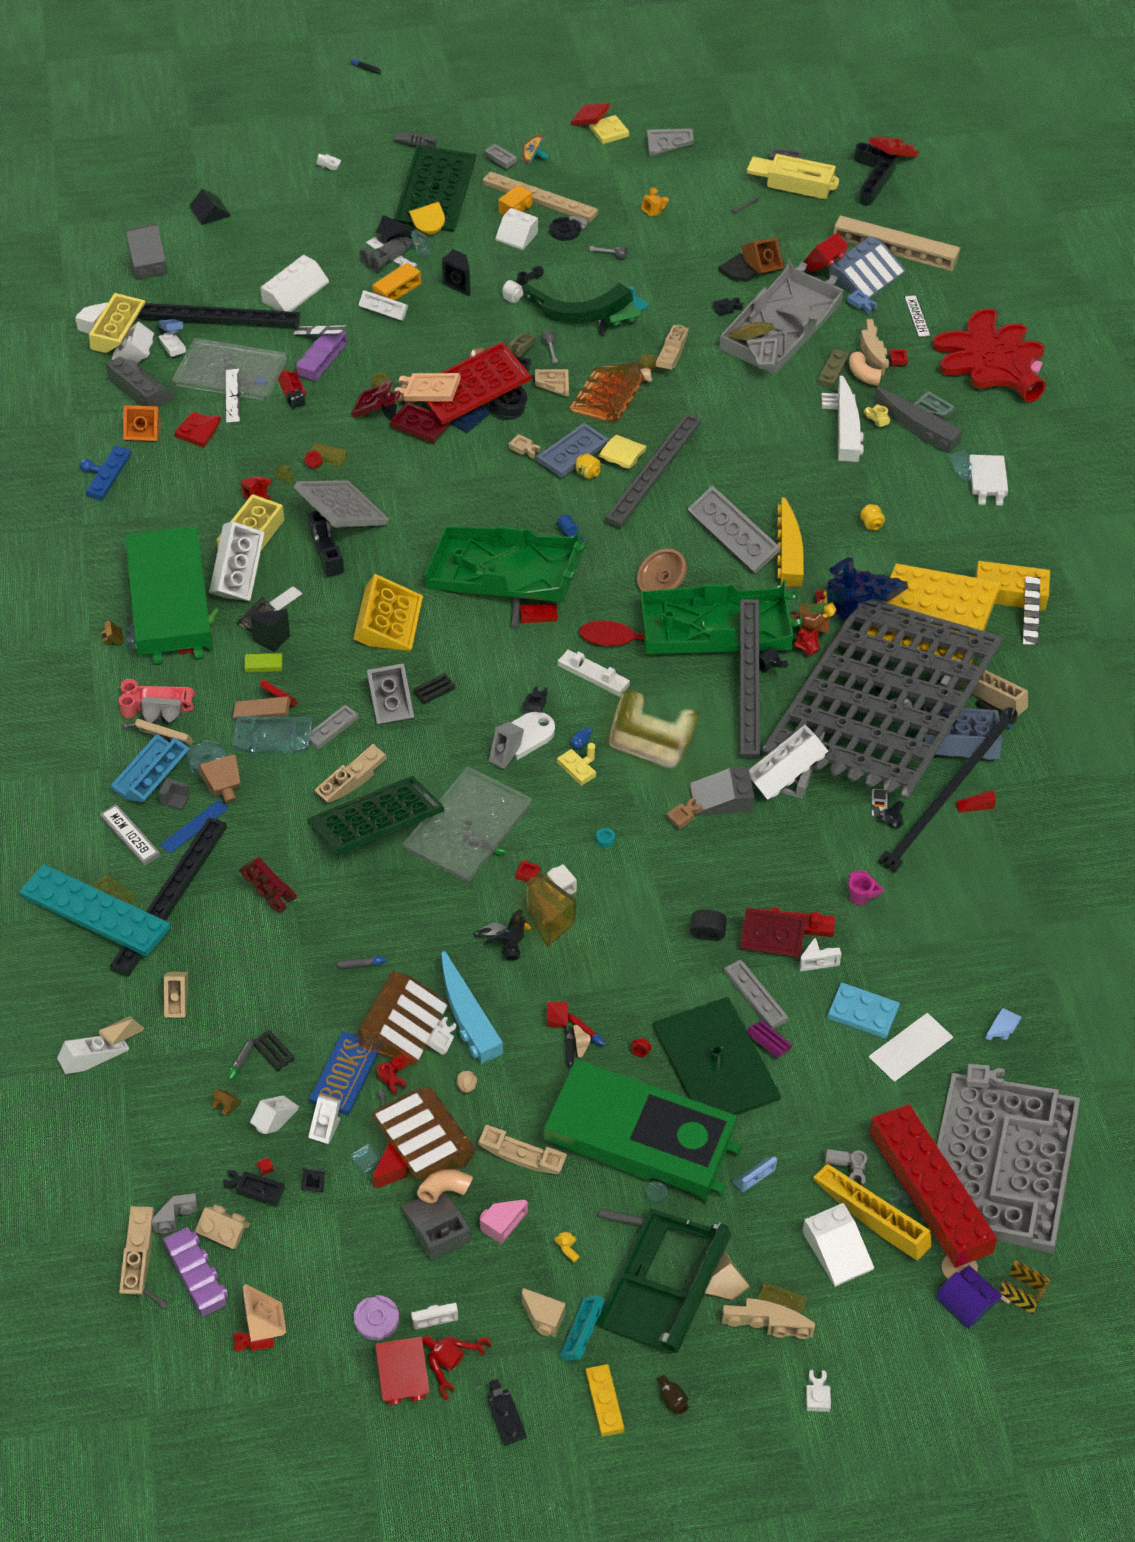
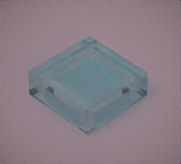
M369 1144L350 1155L352 1161L362 1174L378 1165L381 1160Z

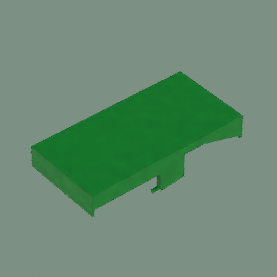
M197 526L125 535L138 655L153 653L154 664L163 663L162 652L194 648L195 659L203 658L202 647H206L212 652L213 647Z

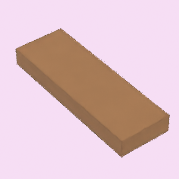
M289 697L237 701L233 718L235 721L288 716L290 699Z

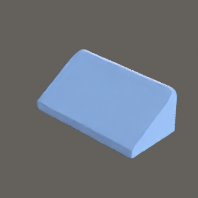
M774 1156L763 1159L735 1178L733 1183L741 1192H745L776 1170L777 1158Z

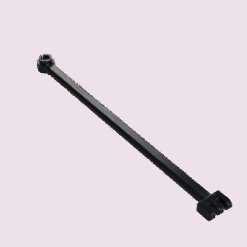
M1013 708L1004 709L1002 719L894 851L892 853L885 851L878 861L879 864L882 865L888 860L884 867L889 869L894 864L891 871L896 873L902 865L901 856L1007 726L1017 721V710H1014L1012 715Z

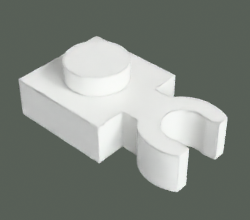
M444 1017L433 1028L426 1042L428 1046L441 1055L448 1051L454 1038L450 1033L456 1028V1023H453L450 1027L446 1025L447 1017Z
M810 1370L808 1380L811 1385L806 1386L807 1411L830 1412V1386H823L826 1382V1371L822 1370L821 1378L816 1379L813 1375V1370Z

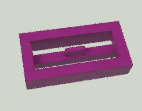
M762 1020L755 1023L754 1026H750L747 1031L748 1035L777 1058L791 1050L792 1044Z

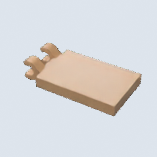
M412 373L411 377L400 376L398 382L402 383L401 387H396L394 391L399 390L401 392L398 401H452L461 377L459 373Z

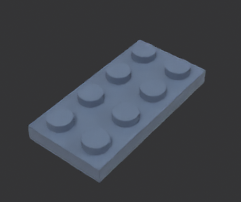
M583 423L539 454L537 462L562 478L576 468L575 462L580 455L588 453L593 456L605 447L609 439L586 423Z

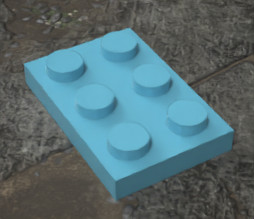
M841 982L827 1019L887 1039L900 1003Z

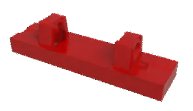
M771 907V910L759 909L806 917L804 934L825 937L834 936L835 916L819 915L820 912L812 911L811 914L779 911L778 907Z

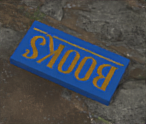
M343 1031L309 1098V1102L316 1105L320 1095L341 1101L338 1112L349 1116L382 1048V1044Z

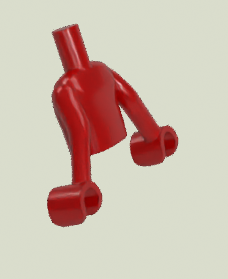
M425 1335L422 1343L432 1349L429 1354V1363L441 1385L440 1393L442 1399H449L448 1394L444 1391L450 1390L454 1392V1386L446 1381L438 1364L452 1371L465 1354L460 1348L478 1350L479 1354L485 1355L486 1351L481 1346L487 1345L491 1347V1342L488 1338L483 1337L477 1343H471L446 1336V1338H442L437 1342L430 1336Z

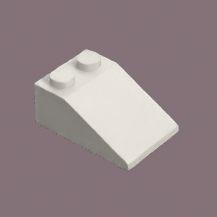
M844 1203L804 1220L802 1233L835 1287L874 1270L856 1223Z

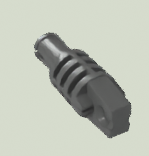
M396 132L394 137L395 142L407 143L409 146L413 145L414 147L422 145L436 148L437 145L436 137L426 134L422 135L421 133L418 135V133L414 134L413 132L409 134Z

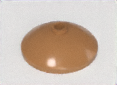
M667 548L655 551L643 561L638 570L637 583L642 591L677 589L683 582L687 572L686 560L679 551Z

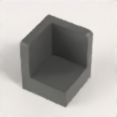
M167 778L159 791L161 805L178 810H183L190 797L188 784Z

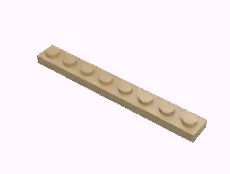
M489 172L482 180V185L505 193L519 185L532 192L533 203L570 216L583 217L590 223L598 215V209L494 172Z

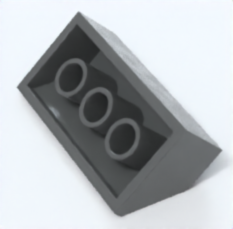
M119 356L106 364L109 380L141 406L160 407L176 397V394L135 361Z

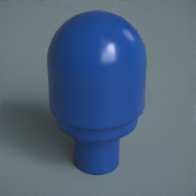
M586 727L572 737L571 745L573 748L578 750L584 748L589 742V735L592 732L591 728Z

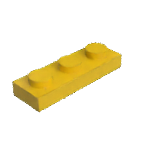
M609 1365L586 1368V1376L601 1437L623 1433L624 1425Z

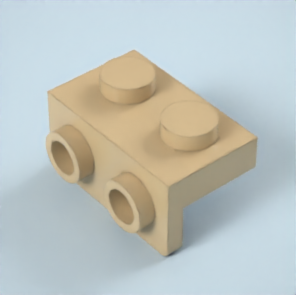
M214 1204L213 1207H205L195 1232L229 1248L236 1249L244 1229L249 1228L250 1223L244 1221L245 1217L242 1215L226 1213V1208Z

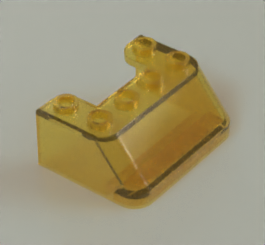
M632 689L621 692L608 737L609 745L616 750L668 768L677 766L692 741L700 713L691 709L683 710L679 714L677 724L642 713L645 704V698L642 693Z

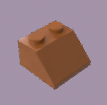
M777 237L753 241L741 246L745 262L759 274L784 269Z

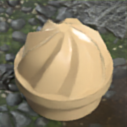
M464 1071L458 1074L456 1085L460 1091L464 1093L472 1092L477 1084V1077L474 1076V1073Z

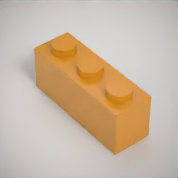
M406 263L374 283L373 293L397 300L421 284V271Z

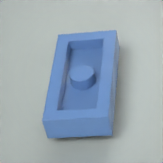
M175 319L158 321V327L168 331V333H176L178 329H183V322Z

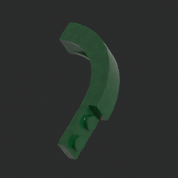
M527 283L522 287L524 298L541 308L544 316L563 323L579 324L598 321L619 312L634 300L631 289L620 283L602 296L584 302L559 301L547 296Z

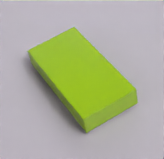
M282 653L245 654V672L282 671Z

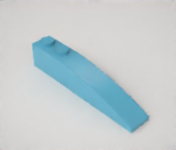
M445 951L441 952L447 998L460 1029V1036L463 1042L469 1044L471 1055L473 1058H477L480 1064L502 1055V1040Z

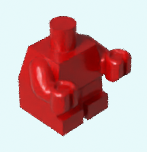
M256 476L240 482L243 497L249 499L253 494L271 501L269 499L271 498L270 495H266L268 492L267 486L272 484L269 478Z

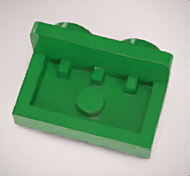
M631 302L619 312L605 318L606 325H620L625 320L628 322L636 321L637 317L642 315L641 310H635L634 302Z

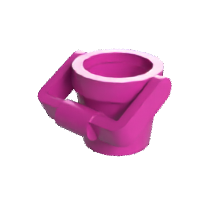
M865 870L852 872L848 876L850 878L848 884L849 898L856 905H864L869 901V898L879 897L884 891Z

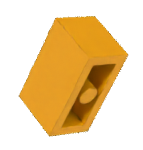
M517 185L498 199V212L505 215L510 208L520 212L525 211L533 203L532 192Z

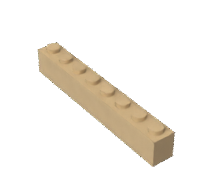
M841 215L834 226L833 235L838 232L846 243L858 245L872 236L883 242L894 256L953 271L958 261L960 247Z

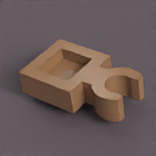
M691 798L688 801V805L684 806L681 803L668 812L667 818L680 830L694 820V814H698L703 810L702 805L699 804L694 807L696 799Z

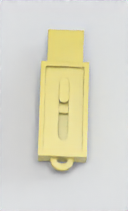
M776 154L773 161L752 157L747 168V173L768 177L767 187L820 199H827L830 190L837 189L839 185V179L835 176L836 166Z

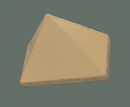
M129 1016L99 1030L98 1034L111 1045H115L142 1032L144 1027Z

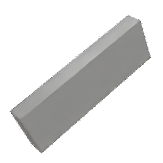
M344 705L304 736L305 741L319 750L359 719V715L347 705Z

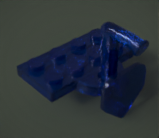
M846 557L829 568L830 573L835 577L828 581L826 593L828 604L833 603L836 608V614L841 620H846L849 615L858 609V603L870 599L888 602L908 589V582L902 581L899 578L885 577L882 574L876 575L869 571L856 570L853 559Z

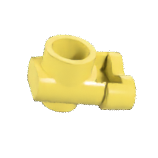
M876 405L874 408H865L864 415L868 419H872L876 426L883 427L890 423L888 408L881 405Z

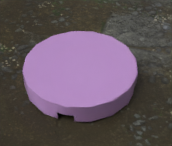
M381 1295L365 1298L357 1305L354 1312L355 1327L364 1338L370 1340L385 1339L397 1329L399 1324L398 1308L391 1299Z

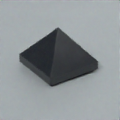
M303 1168L302 1190L323 1192L325 1170Z

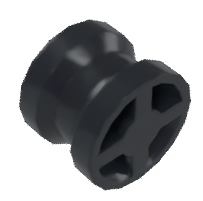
M301 389L295 390L294 393H286L287 402L292 409L296 408L297 405H305L306 401Z

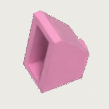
M526 1200L493 1204L489 1210L485 1209L479 1218L480 1230L502 1244L528 1213V1202Z

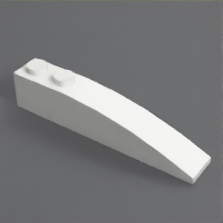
M840 376L838 385V461L859 462V456L863 455V445L860 444V442H863V432H860L859 413L850 387L844 376Z

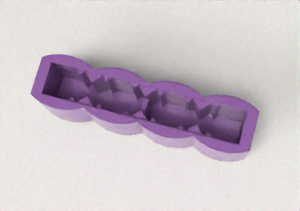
M347 332L321 334V337L313 343V347L307 350L305 356L297 362L296 369L298 375L317 381L323 371L329 367L331 361L346 346L348 342Z
M186 1227L163 1238L167 1252L201 1317L226 1306L228 1293L224 1285L219 1286L216 1281L219 1277L214 1266L210 1268L207 1264L209 1257L205 1249L200 1250L197 1244L200 1241L196 1232H191Z

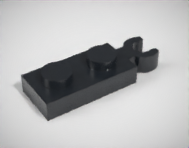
M228 1170V1176L234 1179L232 1181H223L224 1187L228 1189L236 1187V1194L274 1206L278 1205L285 1190L284 1183L244 1171L242 1176H239L236 1171Z

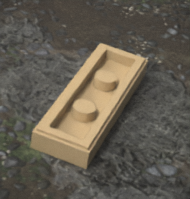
M137 719L135 722L136 727L141 732L153 736L158 734L169 741H172L175 737L186 746H192L193 740L187 734Z

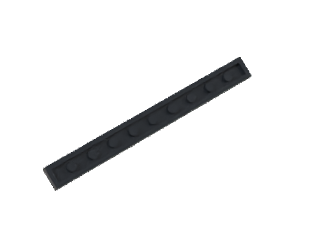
M145 303L137 318L298 328L301 315L300 312Z
M210 817L207 819L147 909V913L164 921L167 920L226 830V822ZM123 946L110 965L111 971L130 976L143 955Z

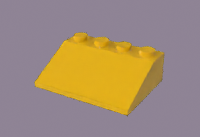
M374 574L365 586L353 639L370 647L411 651L423 595Z

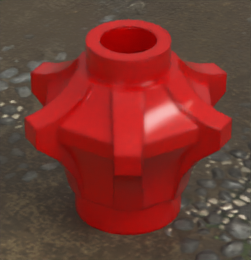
M804 628L796 634L798 637L794 646L796 649L803 650L808 657L821 649L818 643L819 634L816 630L807 631Z

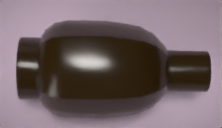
M665 1375L658 1378V1382L662 1386L660 1395L665 1405L678 1415L685 1413L689 1406L687 1404L688 1397L684 1390L677 1383L669 1382Z

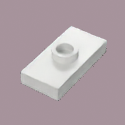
M456 1303L443 1306L433 1305L425 1310L412 1312L413 1329L418 1330L457 1321L458 1309Z

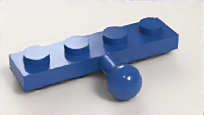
M115 445L102 467L93 464L92 460L88 458L80 462L82 471L98 472L87 488L86 496L103 501L131 457L132 452L130 449Z

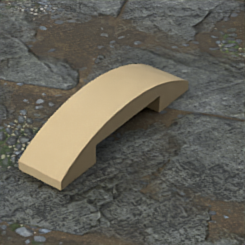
M487 1124L478 1142L481 1147L506 1161L544 1173L560 1174L567 1157L566 1153L546 1147V1150L510 1138L506 1136V1131Z

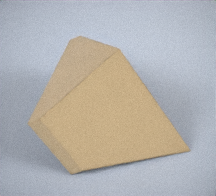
M724 1251L705 1293L734 1300L750 1288V1285L726 1251Z

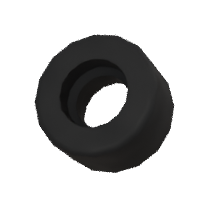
M697 910L692 913L690 934L702 940H722L726 934L727 917L725 914L715 910Z

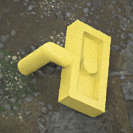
M588 744L587 756L583 759L572 749L557 758V764L581 786L596 777V771L588 765L595 759V744Z

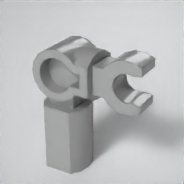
M826 1150L825 1164L843 1167L850 1165L852 1173L849 1178L852 1180L859 1179L860 1185L864 1186L866 1178L863 1173L865 1172L867 1156L863 1151H855L849 1154L847 1151Z

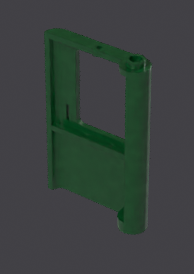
M650 1208L596 1321L597 1325L604 1330L670 1353H678L731 1237L729 1228L722 1223L712 1224L711 1227ZM668 1229H675L707 1240L689 1282L682 1291L645 1278Z

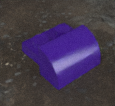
M968 1265L959 1273L955 1272L939 1290L936 1299L962 1324L970 1329L984 1317L991 1307L1001 1300L1002 1295L975 1269Z

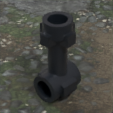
M536 266L529 273L519 272L517 284L523 287L526 283L528 284V280L534 277L536 279L544 274L543 268Z

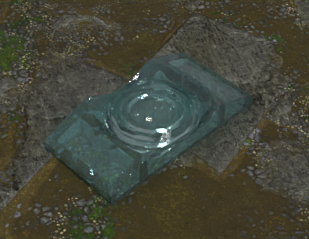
M237 716L232 747L253 754L264 751H277L288 755L309 750L313 719L312 717Z

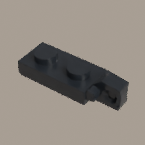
M498 1379L490 1381L489 1388L492 1395L488 1396L489 1407L504 1446L526 1439V1432L508 1389L502 1391Z

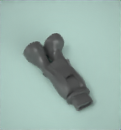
M399 237L377 248L375 252H371L368 248H363L359 251V255L366 267L370 266L373 272H377L385 264H389L392 259L408 251L409 247L413 245V241L408 237Z

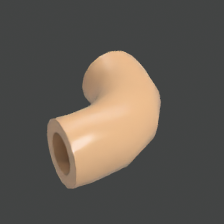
M852 353L849 357V365L855 377L864 383L879 386L882 370L868 366L863 353Z
M455 1169L439 1170L427 1176L420 1185L417 1195L427 1203L437 1202L441 1193L445 1191H452L464 1196L473 1176Z

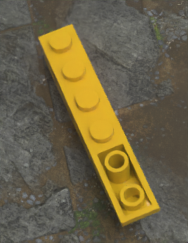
M782 498L781 505L777 507V515H780L777 520V528H780L777 532V540H780L778 546L781 548L778 552L780 555L777 558V566H780L777 571V579H780V585L785 580L786 586L802 587L804 575L802 537L786 498Z

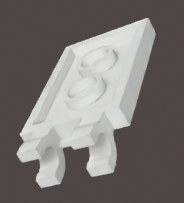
M970 455L969 467L972 494L978 495V504L985 505L987 495H995L996 505H1003V498L1008 494L1004 456Z

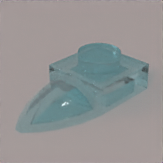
M963 449L949 456L956 473L961 478L969 481L972 464L966 450Z

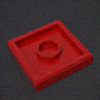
M609 102L583 105L571 120L572 125L597 124L609 110Z

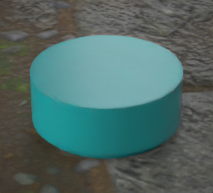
M609 828L598 830L596 833V843L600 847H611L615 843L614 831Z

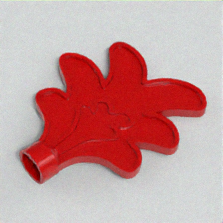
M994 309L976 311L968 321L967 332L948 331L934 337L932 348L937 352L950 353L941 361L940 372L944 375L971 374V384L974 387H1010L1016 390L1017 394L1026 402L1037 400L1045 391V381L1031 370V365L1044 355V345L1036 341L1023 342L1027 334V327L1023 324H1008L996 331L997 311Z

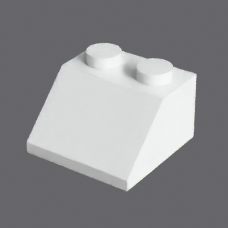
M510 208L502 218L495 241L524 250L538 233V218Z
M138 321L129 329L122 343L115 348L112 360L119 356L136 363L142 359L145 360L150 354L149 348L153 343L154 333Z

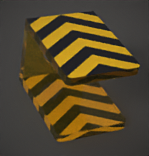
M1015 1260L1010 1276L1039 1291V1294L1035 1297L1007 1280H1003L999 1293L1008 1298L1013 1304L1034 1314L1047 1291L1051 1279Z

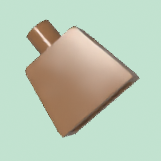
M235 754L200 764L198 772L212 796L223 795L225 803L235 801L234 791L240 787Z

